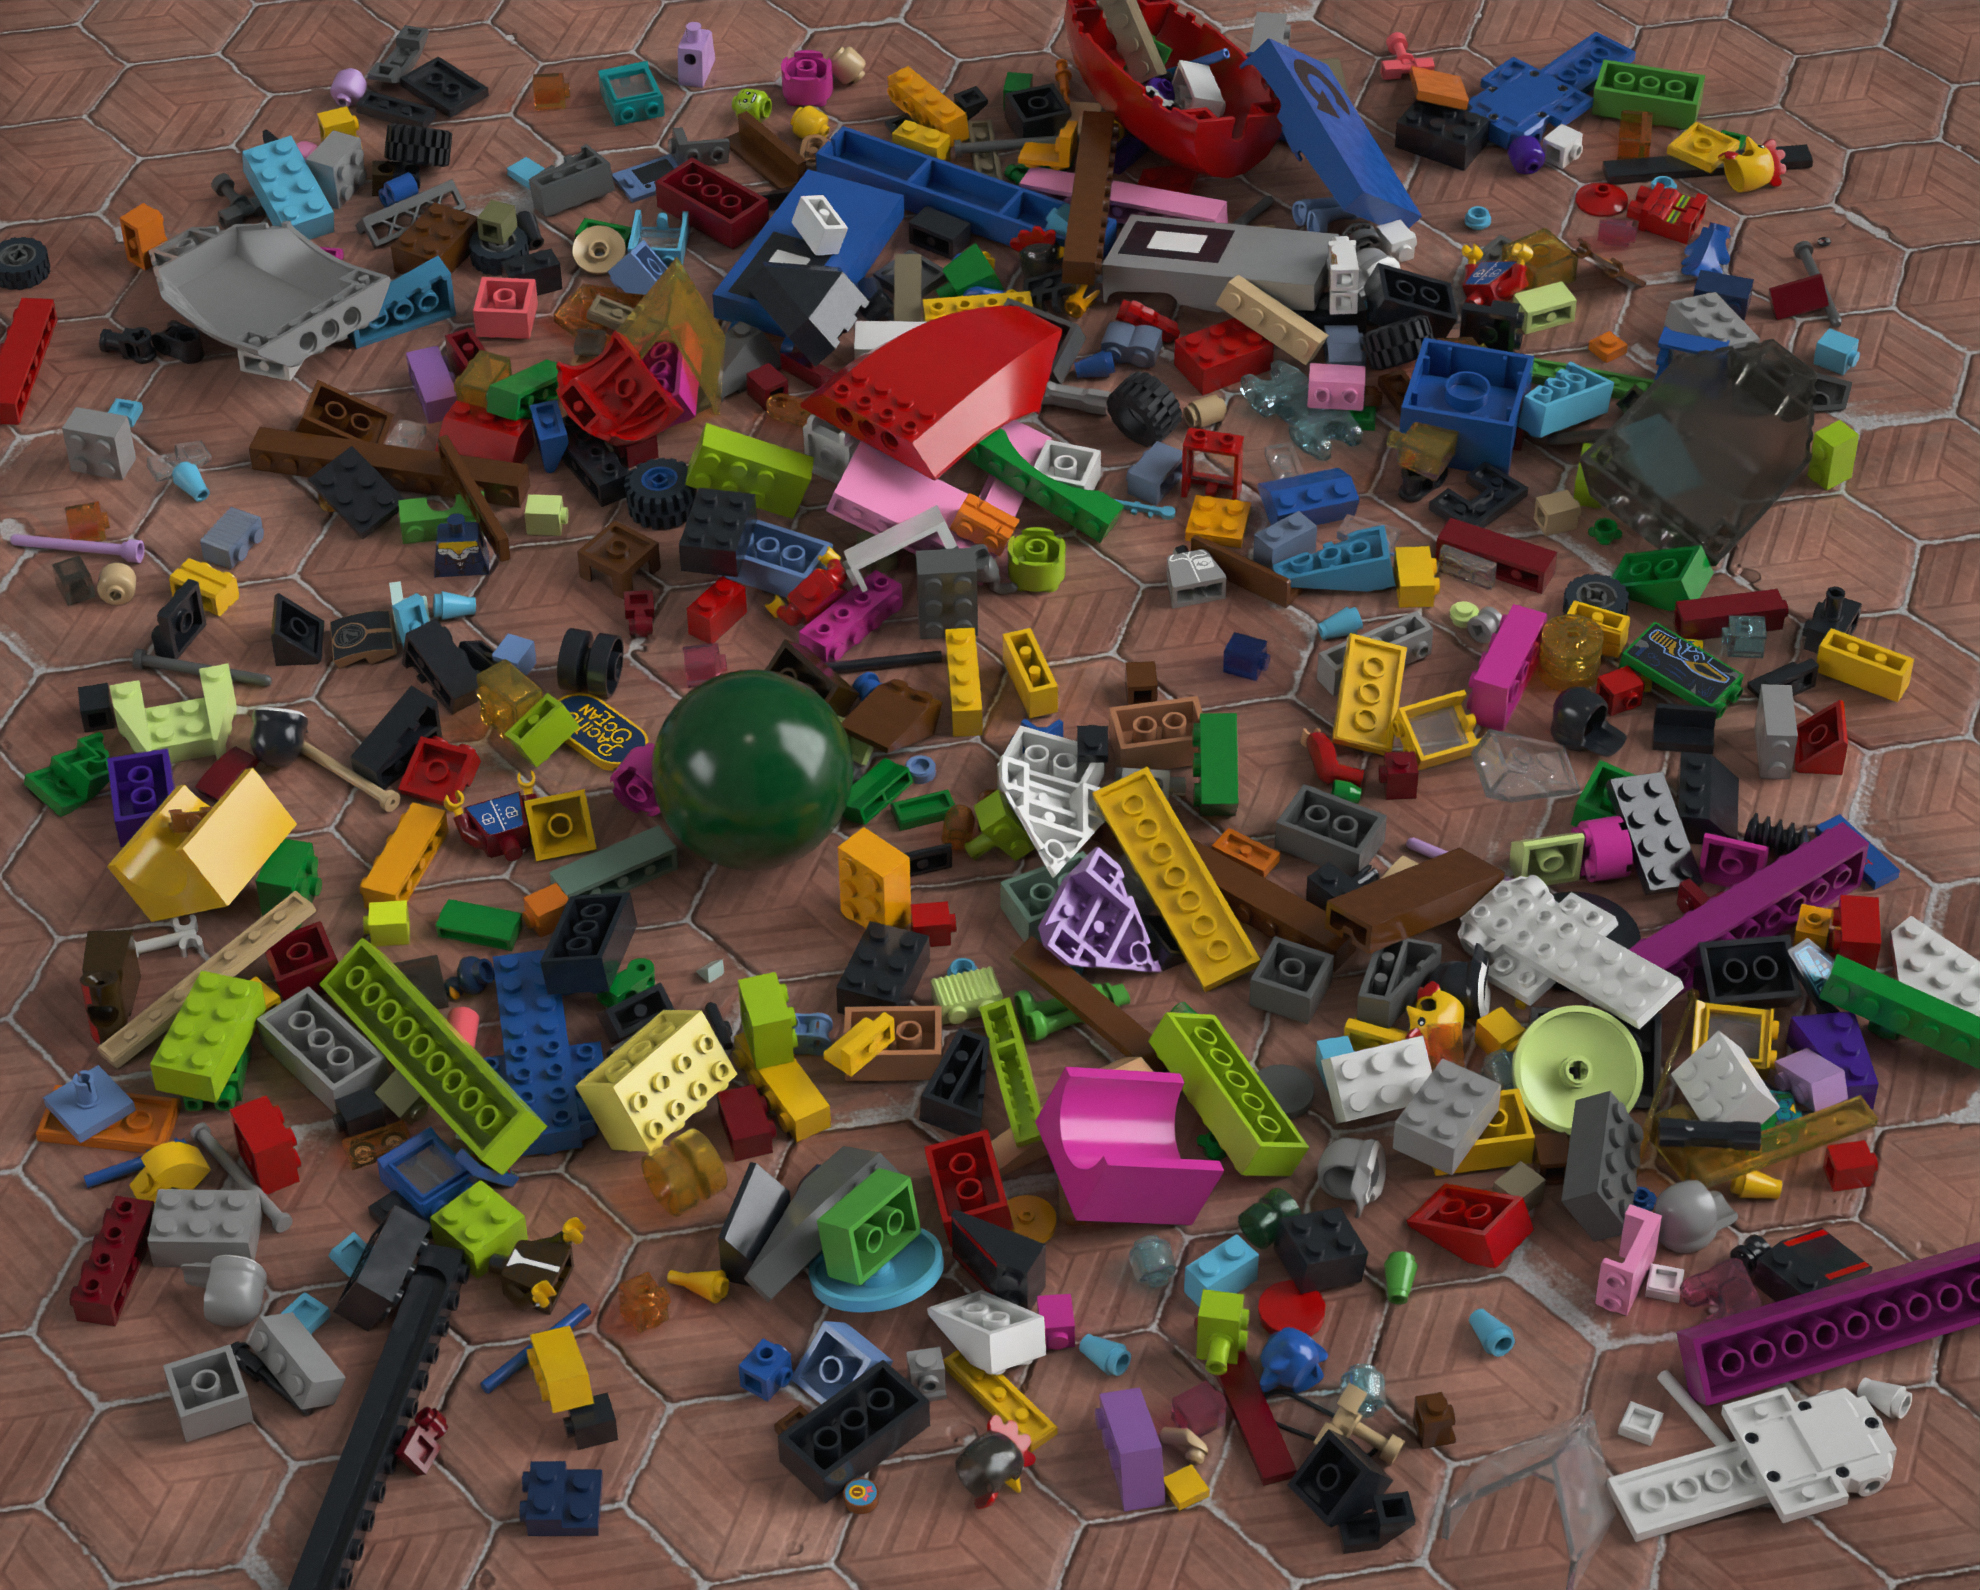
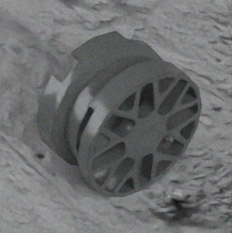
M1369 222L1354 223L1348 226L1342 236L1349 237V240H1356V252L1364 248H1378L1382 250L1383 243L1374 226Z

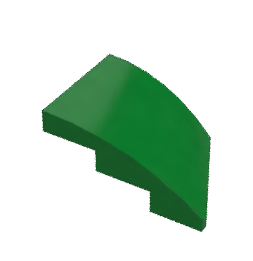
M97 732L79 738L76 749L52 756L49 767L25 774L24 785L59 817L70 814L86 804L110 781L107 763L109 753L108 750H105L103 744V734Z

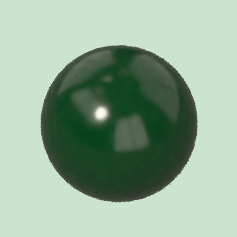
M748 669L727 672L710 678L690 690L677 702L659 730L652 754L651 774L653 790L661 814L672 832L685 846L712 863L730 869L756 871L774 869L801 859L816 849L832 833L846 809L851 794L853 759L849 740L840 719L832 707L816 691L806 684L781 673Z

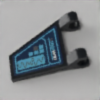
M1809 938L1785 951L1786 958L1815 1005L1817 1014L1840 1012L1834 1005L1819 998L1824 980L1835 959Z

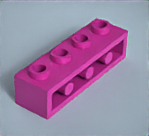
M874 570L864 578L867 591L862 592L859 584L853 587L799 631V644L810 649L824 663L835 662L841 659L844 653L855 644H859L866 635L877 629L893 613L900 610L903 606L902 584Z

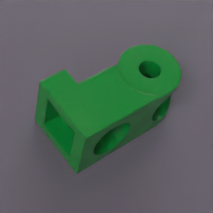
M646 958L632 960L628 964L627 969L616 975L610 991L597 994V1001L606 1008H609L656 985L655 967L652 961Z

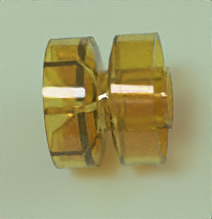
M689 1129L672 1139L670 1147L662 1145L641 1159L642 1172L650 1191L657 1202L673 1217H679L699 1204V1198L708 1200L725 1190L728 1185L727 1174L718 1153L709 1140L696 1129Z

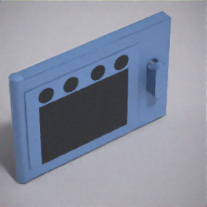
M669 154L613 173L612 177L629 200L634 203L656 195L655 181L678 167L673 155Z

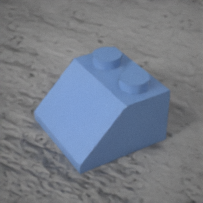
M644 240L608 271L612 283L617 288H622L625 293L662 297L679 281Z
M824 1321L793 1373L791 1380L822 1404L880 1361L885 1360L891 1366L893 1360L846 1322Z

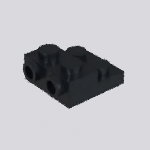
M1493 300L1491 306L1464 302L1461 313L1459 343L1514 353L1515 349L1520 350L1523 334L1517 333L1518 328L1522 329L1525 312H1519L1520 304Z
M188 579L180 589L176 590L174 596L165 607L159 610L157 615L159 625L151 633L155 655L178 659L207 625L199 582Z

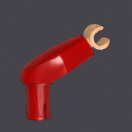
M1303 728L1300 743L1307 747L1318 778L1328 785L1330 783L1333 784V781L1336 779L1351 782L1360 788L1365 770L1338 764L1339 760H1336L1337 756L1334 745L1321 732V729L1315 728L1314 732L1310 733L1306 728Z

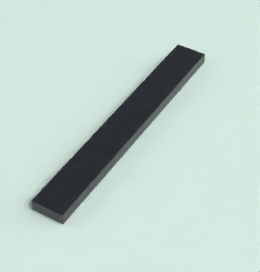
M1807 144L1776 147V150L1780 149L1785 152V157L1780 162L1786 166V170L1810 168L1813 166V158ZM1745 149L1737 150L1736 153L1742 155ZM1671 155L1603 161L1602 164L1603 173L1609 184L1653 181L1658 176L1679 179L1726 175L1724 162L1713 172L1709 173Z

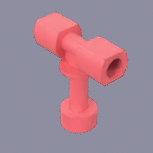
M1395 32L1388 36L1386 40L1388 50L1397 57L1395 60L1381 61L1380 73L1383 80L1401 79L1402 74H1409L1411 66L1434 71L1435 66L1432 57L1414 58L1412 54L1406 53L1408 42L1403 33Z

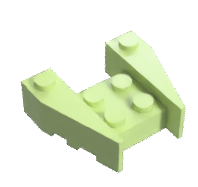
M229 664L199 669L204 698L145 708L139 680L109 685L118 731L122 737L128 740L134 753L168 748L171 763L216 755L218 760L224 755L227 750L226 742L228 735L232 731L233 716L237 712Z

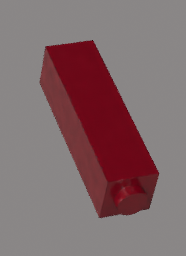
M1778 588L1676 601L1673 625L1677 635L1684 639L1693 640L1783 630L1784 619L1788 617L1789 609L1787 601L1782 600Z

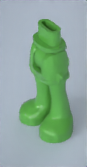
M1108 982L1103 983V985L1091 984L1116 1006L1130 1004V996L1122 983L1113 986ZM1028 990L1016 991L1014 994V1003L1019 1022L1023 1028H1026L1027 1037L1032 1042L1043 1040L1048 1035L1074 1023L1082 1022L1086 1024L1056 998L1037 1002Z

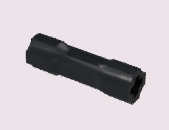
M1659 1117L1657 1145L1660 1147L1684 1148L1692 1146L1760 1151L1761 1123L1749 1121H1696L1684 1118Z

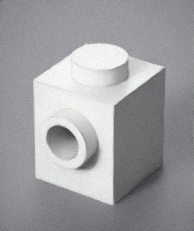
M1560 124L1543 138L1542 149L1545 153V161L1564 169L1573 160L1578 159L1583 151V133Z
M1401 220L1377 226L1376 232L1383 243L1381 251L1386 255L1393 256L1398 263L1414 258L1417 245L1416 236Z

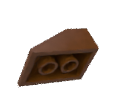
M317 380L306 401L294 432L383 444L394 414Z
M892 679L878 685L841 723L847 735L888 754L934 735L943 702L934 699L933 695L929 692L917 691L909 687L908 683L903 680Z

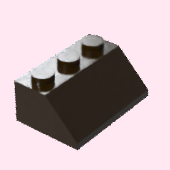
M784 639L765 669L766 671L790 676L806 684L832 707L837 716L843 718L860 694L806 646Z

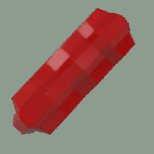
M1124 299L1115 318L1117 321L1126 322L1135 327L1141 325L1156 327L1162 330V341L1170 343L1180 336L1177 322L1135 300L1130 302Z

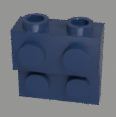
M531 1461L530 1471H523L522 1491L523 1493H528L527 1500L520 1501L519 1507L520 1522H526L528 1536H599L603 1486L602 1469H567L566 1461Z

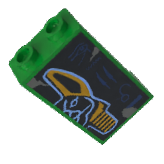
M1656 621L1622 653L1618 667L1620 669L1629 666L1633 671H1638L1693 706L1715 707L1717 710V720L1723 716L1730 702L1736 703L1743 692L1741 684L1744 674Z

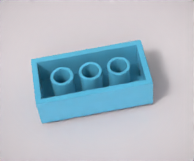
M292 136L242 151L243 172L273 226H282L281 223L283 221H291L292 226L309 240L334 232V211Z

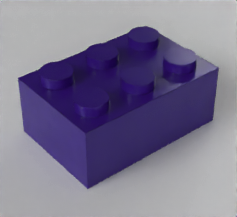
M168 748L107 758L114 821L120 847H124L175 789Z

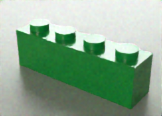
M546 359L489 385L486 393V400L488 402L487 412L516 421L531 414L529 405L556 399L558 401L559 398L556 391L559 388L558 370L556 369L557 362Z

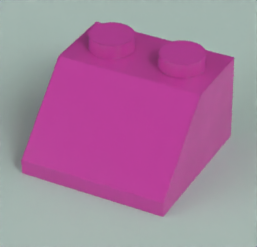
M1705 833L1699 865L1702 879L1704 882L1729 888L1735 883H1741L1751 877L1757 870L1766 868L1769 847Z

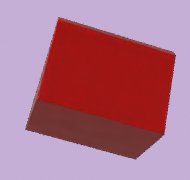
M1840 699L1796 725L1798 737L1794 759L1795 770L1798 773L1843 774L1848 740L1844 702Z

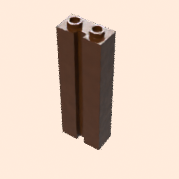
M1459 847L1328 900L1324 928L1340 938L1351 936L1352 945L1371 954L1466 914L1496 885L1504 880L1505 872Z

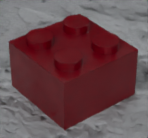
M321 921L288 933L264 952L283 1001H286L308 986L319 996L327 993L319 984L338 964V960Z

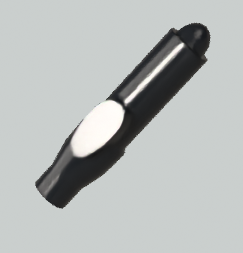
M708 1002L705 1011L715 1031V1035L722 1044L723 1049L730 1050L733 1048L731 1041L733 1033L730 1023L723 1020L716 1003Z

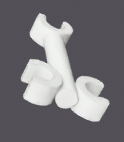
M194 914L190 915L191 922L188 925H180L178 918H175L173 920L175 933L138 942L134 940L137 958L139 954L179 945L183 958L187 957L186 950L193 946L198 948L200 954L204 953L202 938L196 934L198 932L196 916Z

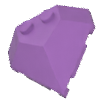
M1099 847L1094 848L1062 880L1038 927L1043 946L1066 966L1152 973L1162 972L1158 960H1153L1147 944L1151 942L1133 896L1128 897L1121 879L1125 877L1121 866Z

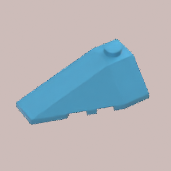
M1385 525L1354 531L1347 534V540L1335 545L1332 541L1322 544L1323 549L1313 554L1303 552L1273 565L1274 572L1291 580V587L1368 592L1396 586Z

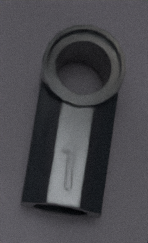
M873 276L870 278L863 277L857 283L858 289L869 300L866 308L859 310L860 313L868 321H879L894 306L893 301L883 291L880 282Z

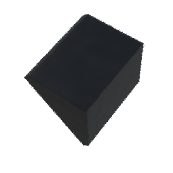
M280 593L274 596L271 641L276 666L319 664L322 659L325 621Z

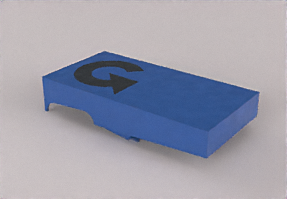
M1270 38L1256 51L1245 54L1248 58L1239 67L1243 69L1249 65L1255 66L1281 102L1277 118L1283 125L1281 129L1292 153L1295 154L1299 162L1303 160L1300 153L1304 154L1344 211L1378 225L1401 220L1408 229L1422 217L1327 64Z

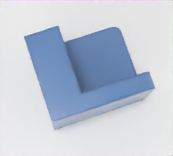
M509 633L492 654L494 661L513 667L514 682L519 684L522 683L537 663L534 641Z

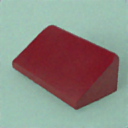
M1821 273L1769 288L1771 309L1777 320L1829 305Z
M784 352L781 354V368L816 389L836 374V372L820 363L815 367L801 352Z

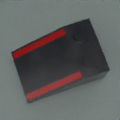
M954 1209L951 1214L952 1256L987 1293L1031 1311L1037 1301V1296H1040L1046 1287V1244Z
M1819 1228L1782 1240L1760 1256L1757 1260L1753 1284L1775 1302L1868 1275L1872 1272L1873 1267L1825 1229Z

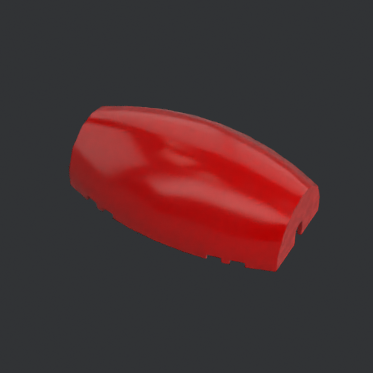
M1067 0L1064 14L1065 28L1073 59L1083 81L1107 112L1114 113L1115 120L1150 150L1169 162L1190 171L1226 179L1248 172L1268 156L1282 132L1281 127L1283 125L1277 118L1281 102L1278 97L1274 98V91L1269 85L1266 86V80L1255 66L1249 65L1243 69L1239 67L1248 56L1208 23H1203V27L1195 22L1196 15L1191 12H1187L1186 16L1177 11L1178 4L1171 0H1137L1148 29L1155 36V40L1173 49L1165 64L1166 70L1178 66L1179 60L1189 62L1224 48L1228 49L1230 53L1228 59L1209 65L1222 98L1226 103L1223 116L1218 118L1207 107L1183 110L1173 107L1172 111L1162 106L1164 99L1158 95L1154 96L1153 99L1145 94L1146 87L1133 80L1123 70L1126 62L1117 52L1116 44L1118 43L1114 34L1112 35L1106 26L1107 18H1103V11L1098 7L1096 0Z

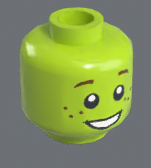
M743 88L732 100V110L735 111L737 118L738 114L745 111L750 113L760 123L770 116L772 102L763 90Z

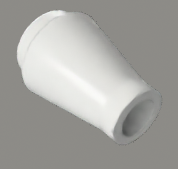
M1866 1377L1862 1379L1858 1386L1857 1396L1865 1395L1870 1404L1891 1419L1895 1417L1902 1419L1911 1406L1912 1393L1906 1391L1905 1386L1874 1381Z

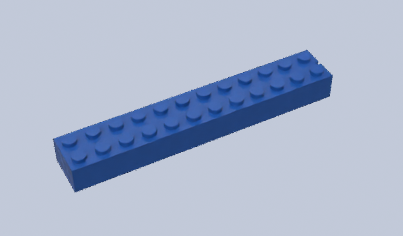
M842 126L831 137V142L828 141L816 153L817 172L901 194L904 196L905 210L918 214L925 206H929L971 223V233L1010 246L1012 238H1018L1020 230L1032 232L1034 226H1040L1046 232L1045 227L1048 222L1045 219L1053 208L1059 209L1066 203ZM1110 217L1107 220L1102 261L1106 258L1116 241L1117 220ZM1056 233L1054 245L1037 243L1026 246L1022 251L1058 264H1063V257H1057L1059 256L1060 246L1065 247L1066 236ZM1053 247L1057 248V254L1052 253Z

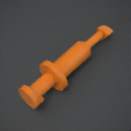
M1058 59L1055 63L1058 69L1055 73V79L1059 82L1060 93L1064 95V101L1070 106L1068 94L1070 93L1069 81L1072 78V73L1069 69H1066L1068 67L1067 60Z

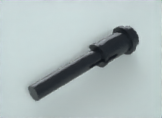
M236 1341L231 1344L238 1368L250 1376L253 1381H262L305 1416H309L314 1411V1408H299L264 1362L250 1351V1346L246 1342L240 1343Z

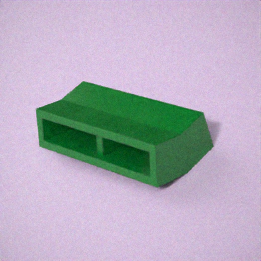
M886 757L852 785L851 794L842 816L852 822L863 825L867 824L914 783L909 767L898 765Z
M448 899L441 910L435 927L438 937L512 951L523 929L522 913Z

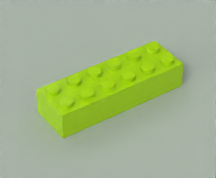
M1166 1012L1148 1042L1170 1073L1181 1074L1185 1083L1182 1090L1187 1096V1100L1194 1106L1203 1119V1123L1217 1139L1219 1146L1229 1156L1235 1169L1245 1176H1291L1310 1147L1217 1017L1211 1014Z

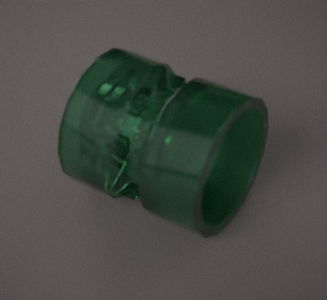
M1273 1188L1262 1196L1258 1203H1253L1238 1216V1223L1243 1235L1251 1244L1259 1249H1267L1275 1242L1279 1219L1300 1215L1301 1211L1289 1193L1281 1188Z

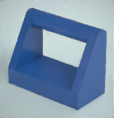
M557 399L529 405L536 441L547 473H553L556 470L569 444Z

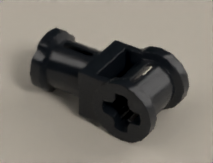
M125 328L123 333L113 332L111 329H103L100 334L99 347L102 352H122L123 359L134 360L139 364L149 363L157 356L156 349L151 345L152 335L148 328Z

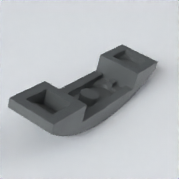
M405 25L396 36L395 49L384 63L377 62L367 74L368 79L389 83L400 82V77L411 72L419 60L427 41L429 30Z

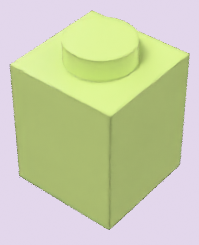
M528 494L524 513L527 535L561 536L563 524H568V507H563L562 496Z

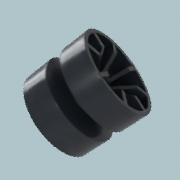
M569 628L564 635L558 657L557 682L559 688L582 692L587 684L590 694L612 697L618 686L623 668L624 645L622 637L599 633L594 640L591 631Z

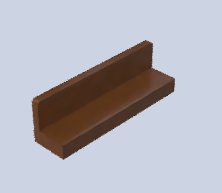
M745 111L738 114L739 132L726 137L730 142V150L776 189L794 188L807 171L806 160L750 113Z
M1197 535L1191 538V551L1207 550L1224 572L1226 580L1284 608H1287L1302 593L1303 588L1291 587V580L1274 572V570L1211 540Z

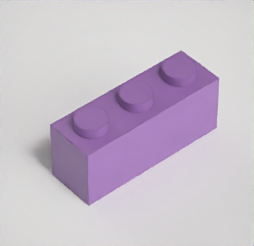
M438 345L406 352L408 373L428 424L443 421V417L456 400L464 402L460 388L455 389L457 384L454 373L448 372L450 371L447 356L441 355Z

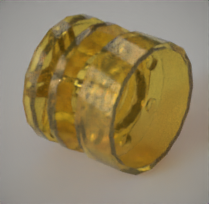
M1574 614L1556 616L1547 621L1542 628L1538 675L1541 681L1549 688L1559 692L1569 687H1585L1588 689L1593 687L1600 673L1604 633L1601 627L1590 618Z

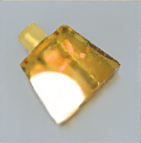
M1415 422L1406 434L1391 430L1386 445L1399 450L1397 457L1398 465L1437 481L1455 455L1459 432Z

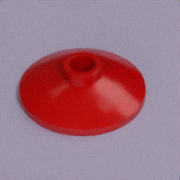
M1597 182L1581 187L1576 193L1575 202L1580 210L1589 215L1611 217L1622 213L1627 208L1628 196L1624 190L1616 185Z

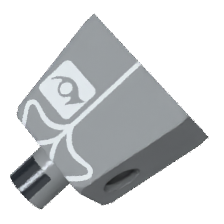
M1180 545L1173 550V555L1167 557L1166 579L1173 609L1226 599V575L1207 550L1190 551L1187 546Z

